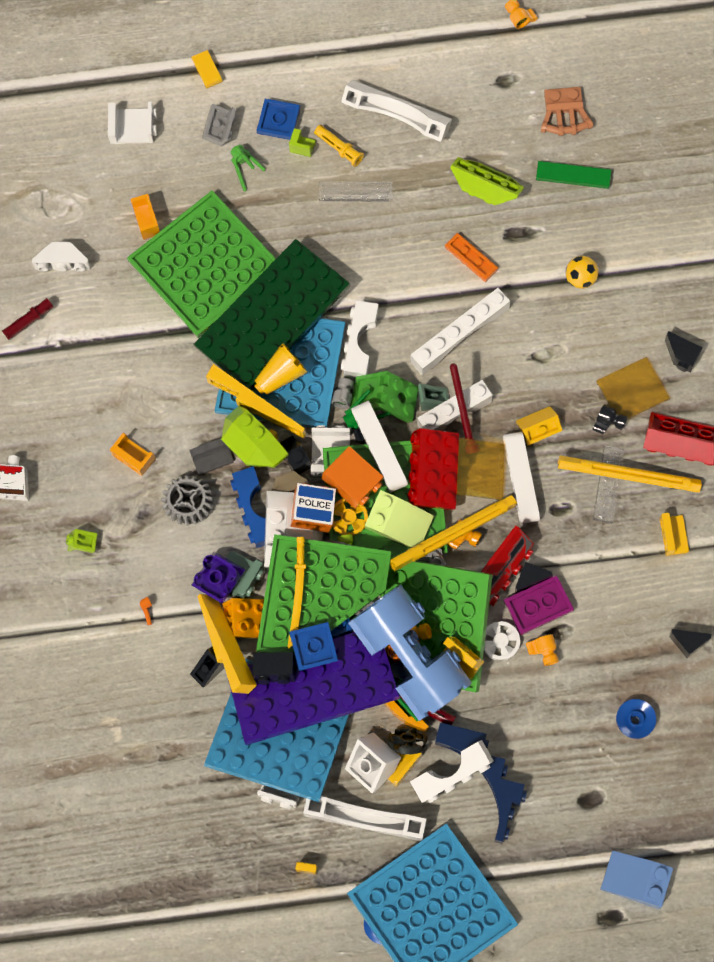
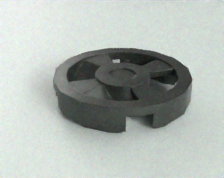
M401 727L395 729L394 734L389 733L388 745L390 749L401 754H418L427 748L428 737L423 731L422 734L416 733V728ZM416 742H423L422 747L420 745H415Z

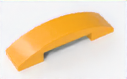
M395 701L384 704L404 724L423 732L429 730V726L422 719L416 721L412 716L409 717Z

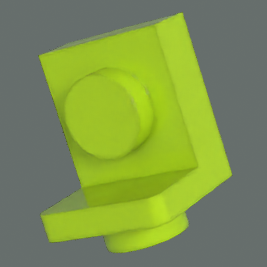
M74 529L66 537L67 551L79 550L94 553L97 533Z

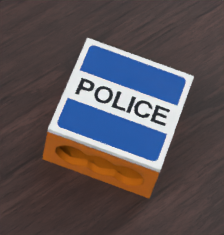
M297 483L294 491L290 527L329 533L333 524L336 489L327 486L320 487L307 483Z

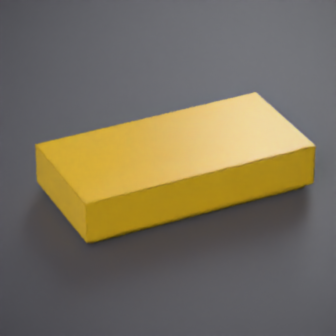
M208 50L191 57L206 89L223 82Z

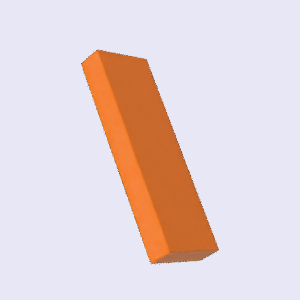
M458 232L445 244V248L485 283L498 271V267Z

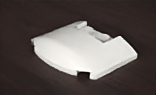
M266 492L264 567H269L274 534L296 538L305 537V539L317 541L323 540V532L290 527L294 498L293 492Z

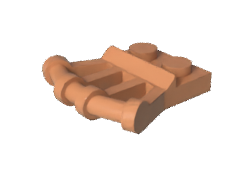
M581 87L544 90L546 115L541 132H550L563 136L570 133L571 135H576V133L586 128H593L591 119L583 109ZM574 112L579 113L583 120L582 123L575 124ZM561 113H569L570 126L563 127ZM551 114H556L557 127L548 124Z

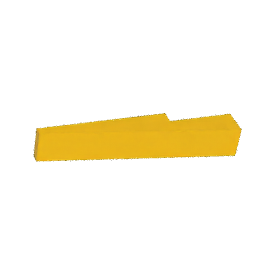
M214 364L206 375L207 382L236 396L237 406H241L249 412L302 438L306 436L304 427Z
M199 594L197 597L217 663L224 664L232 693L249 694L257 684L224 612L217 600L206 594Z

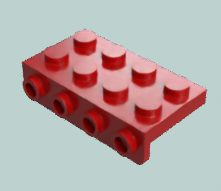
M423 428L417 429L410 438L412 452L409 458L411 471L408 477L410 482L408 501L414 506L455 510L459 433Z

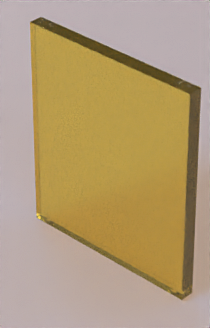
M647 357L596 380L609 406L615 408L617 414L628 416V419L670 399Z
M459 438L457 495L503 500L505 444Z

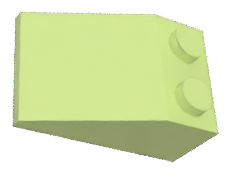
M380 490L365 524V529L412 548L423 542L434 515Z

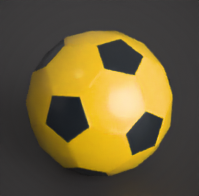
M581 255L570 260L566 267L565 275L567 281L573 287L584 289L596 282L599 276V269L597 263L592 258Z

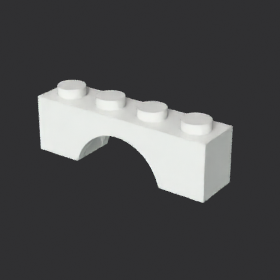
M356 301L355 307L351 308L350 318H353L352 324L348 325L347 335H350L349 342H345L344 352L347 354L346 359H342L341 363L344 377L356 378L357 376L368 374L369 356L361 351L358 341L364 332L376 328L379 312L377 303Z
M483 380L463 391L467 412H476L492 403V394ZM456 395L417 418L418 427L444 431L452 421L460 417Z
M482 740L461 751V765L454 775L441 776L430 770L410 781L422 803L427 800L429 803L440 798L438 794L444 790L446 793L457 788L455 784L461 780L463 784L474 778L472 774L479 770L481 774L491 768L489 764L494 760Z

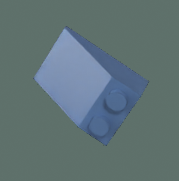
M612 850L600 890L660 909L663 905L673 868Z

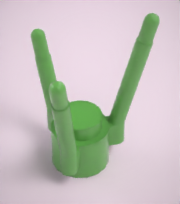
M237 145L230 152L233 156L231 161L235 166L239 181L245 192L247 189L238 163L243 164L246 162L251 169H254L253 162L262 171H265V168L248 150H245L243 145Z

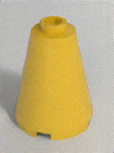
M282 344L255 379L257 384L254 386L261 394L264 392L269 394L305 375L307 371L287 346Z

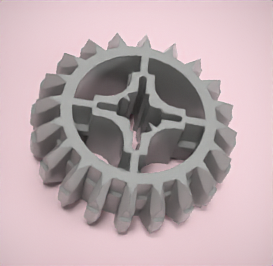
M186 474L185 479L179 475V481L176 482L175 479H172L173 485L167 484L168 490H163L162 493L166 497L161 498V501L165 503L162 505V508L167 510L165 514L166 516H171V521L177 519V523L181 525L184 520L185 525L188 526L189 521L192 520L193 524L196 525V519L199 518L200 521H203L202 514L208 516L209 513L206 509H212V505L209 504L213 502V497H210L213 494L212 490H208L209 485L208 483L204 484L202 478L197 481L196 475L192 479H190L189 474ZM185 487H193V488H196V490H195V489H192V490H190V491H186V490L183 489V488H185ZM178 491L180 497L176 504L172 505L173 497ZM200 495H203L202 502L197 508L195 502L199 499ZM184 496L190 498L191 504L184 500ZM184 509H189V510H191V512H190V513H182V512H179V510L182 511V510H184Z

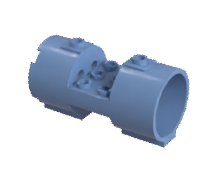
M399 585L350 620L349 625L371 655L388 645L395 651L411 674L397 685L396 690L420 721L428 716L427 713L429 711L434 713L459 695L462 688L466 689L472 682L461 668L459 663L461 659L455 651L451 652L448 649L430 659L431 653L427 647L420 645L418 642L419 637L413 629L410 631L411 628L424 619L425 609L419 602L416 603L412 600L403 586Z

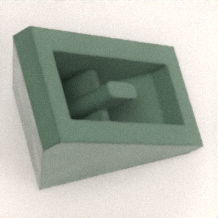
M426 384L418 385L421 411L431 410L449 399L447 388Z

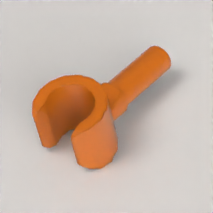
M146 597L140 601V606L149 626L152 625L148 608L152 604L149 598Z

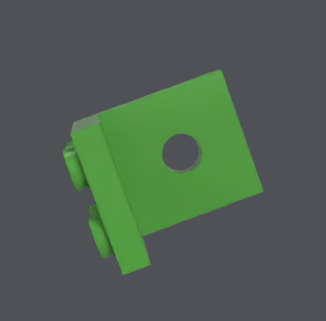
M388 371L357 376L355 378L350 407L369 389L371 392L360 404L369 401L374 411L390 412V415L407 423L413 422L418 394L417 385Z

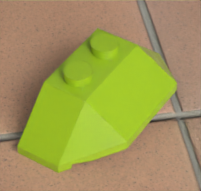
M457 157L450 167L462 191L480 198L488 204L498 205L516 199L524 189V186L520 185L514 178L480 162Z
M238 406L225 417L221 440L246 465L275 468L289 455L272 433L247 409Z

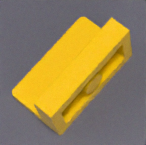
M550 406L516 420L518 427L523 432L527 445L562 431L558 415Z
M669 513L661 514L660 525L665 555L688 553L689 548L683 516L670 517Z
M447 637L443 643L447 646L445 650L450 649L451 652L455 651L461 659L459 662L461 668L469 679H472L484 661L456 637Z
M421 752L411 755L398 753L401 759L395 772L387 780L398 787L421 759Z

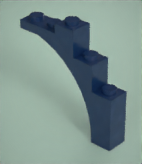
M440 723L435 745L450 749L461 755V751L481 740L488 749L489 740H486L487 734ZM491 756L494 760L489 764L491 768L481 774L488 782L496 801L499 825L495 842L502 844L504 839L508 840L510 832L507 822L508 819H513L515 808H511V805L519 807L520 802L525 803L527 791L523 790L525 784L501 779V777H506L508 765H504L506 759Z

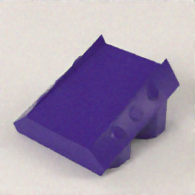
M213 552L212 555L205 556L203 560L204 567L200 572L196 573L191 585L223 604L245 569L221 554Z

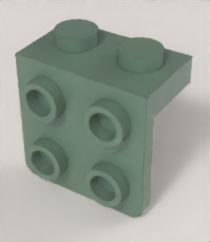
M231 551L226 558L243 567L245 571L230 594L237 598L247 599L253 594L256 582L260 581L265 573L264 565L258 560L253 562Z

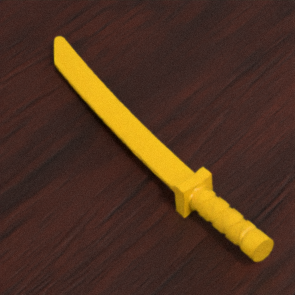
M297 537L296 583L290 632L299 628L304 569H306V564H304L305 537ZM289 635L287 647L291 648L292 643Z

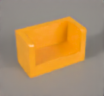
M148 194L130 199L143 240L154 237L160 230Z
M124 432L110 448L112 456L141 476L144 475L156 459L154 453L151 451L148 453L128 439L127 434Z

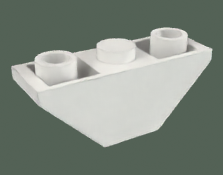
M51 242L32 259L35 270L42 272L48 270L60 272L75 270L83 272L90 270L91 267L88 259L71 242Z

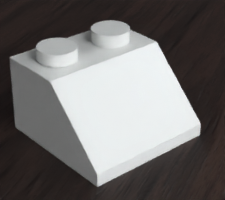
M371 733L357 740L345 769L373 794L395 772L401 756L390 749L375 733Z

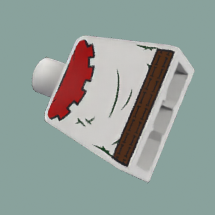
M10 455L7 465L0 464V499L29 501L28 472L24 466H19L20 457Z

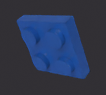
M265 98L256 130L257 134L290 140L293 130L296 128L301 109L300 105Z
M328 622L289 632L299 671L338 661Z

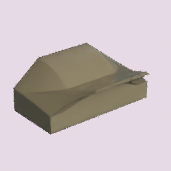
M291 471L276 477L271 491L294 493L297 483H309L306 478L301 477L295 471Z

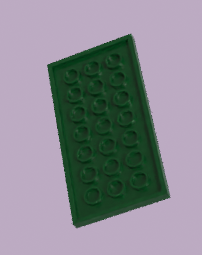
M295 239L193 345L217 367L252 390L255 387L254 385L257 384L255 379L279 346L285 344L290 350L351 285Z

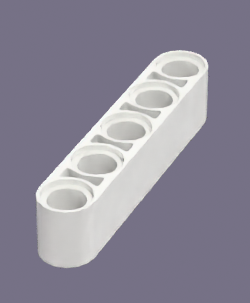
M366 401L351 408L381 475L384 476L383 479L389 492L392 493L407 486V480L370 402Z
M523 432L504 434V447L514 497L517 501L516 507L519 522L524 524L540 521Z

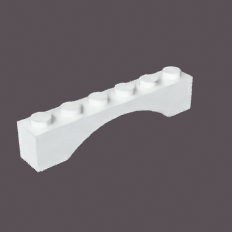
M354 80L346 85L341 101L357 109L374 111L399 119L413 126L423 135L440 142L447 136L452 119Z
M499 288L495 289L410 355L411 364L422 376L425 375L467 336L482 326L495 321L508 311L510 300Z
M322 796L320 802L306 798L303 812L305 817L417 841L423 840L427 822L425 818L364 808Z

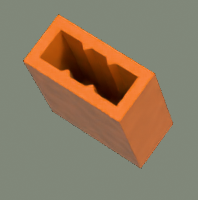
M349 446L323 472L321 479L331 488L336 489V492L356 509L359 505L363 507L369 501V495L372 492L377 493L383 486L381 482L384 476Z

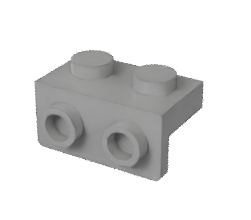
M212 104L209 109L202 139L222 146L226 141L229 142L232 136L230 129L237 117L235 115L236 109L232 107L230 110Z

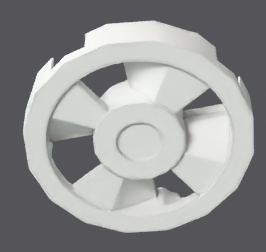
M503 621L494 622L486 627V635L492 637L493 641H485V654L493 660L504 661L512 658L520 646V635L516 628L510 623ZM500 626L508 628L505 634L501 633ZM516 641L515 648L508 646V642ZM496 649L501 650V656L494 654Z

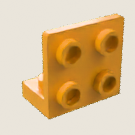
M231 598L222 604V610L235 639L240 637L258 638L264 599Z

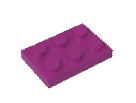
M557 575L504 599V603L521 636L574 612V608Z

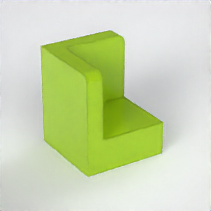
M294 128L289 142L290 152L311 157L315 140L302 137L301 130Z

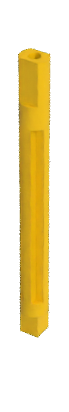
M559 455L557 463L559 469L698 493L702 486L700 479Z
M510 495L394 557L390 560L391 568L396 571L411 562L417 561L506 513L508 510L516 507L517 501Z

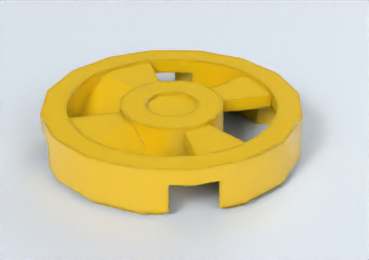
M343 498L334 504L333 517L334 515L341 516V520L334 522L333 519L332 527L340 535L352 534L355 536L364 530L368 513L365 506L362 507L361 505L356 509L353 506L350 509H346L344 503H347V501ZM363 512L364 520L357 519L356 514ZM348 525H352L353 532L347 533Z

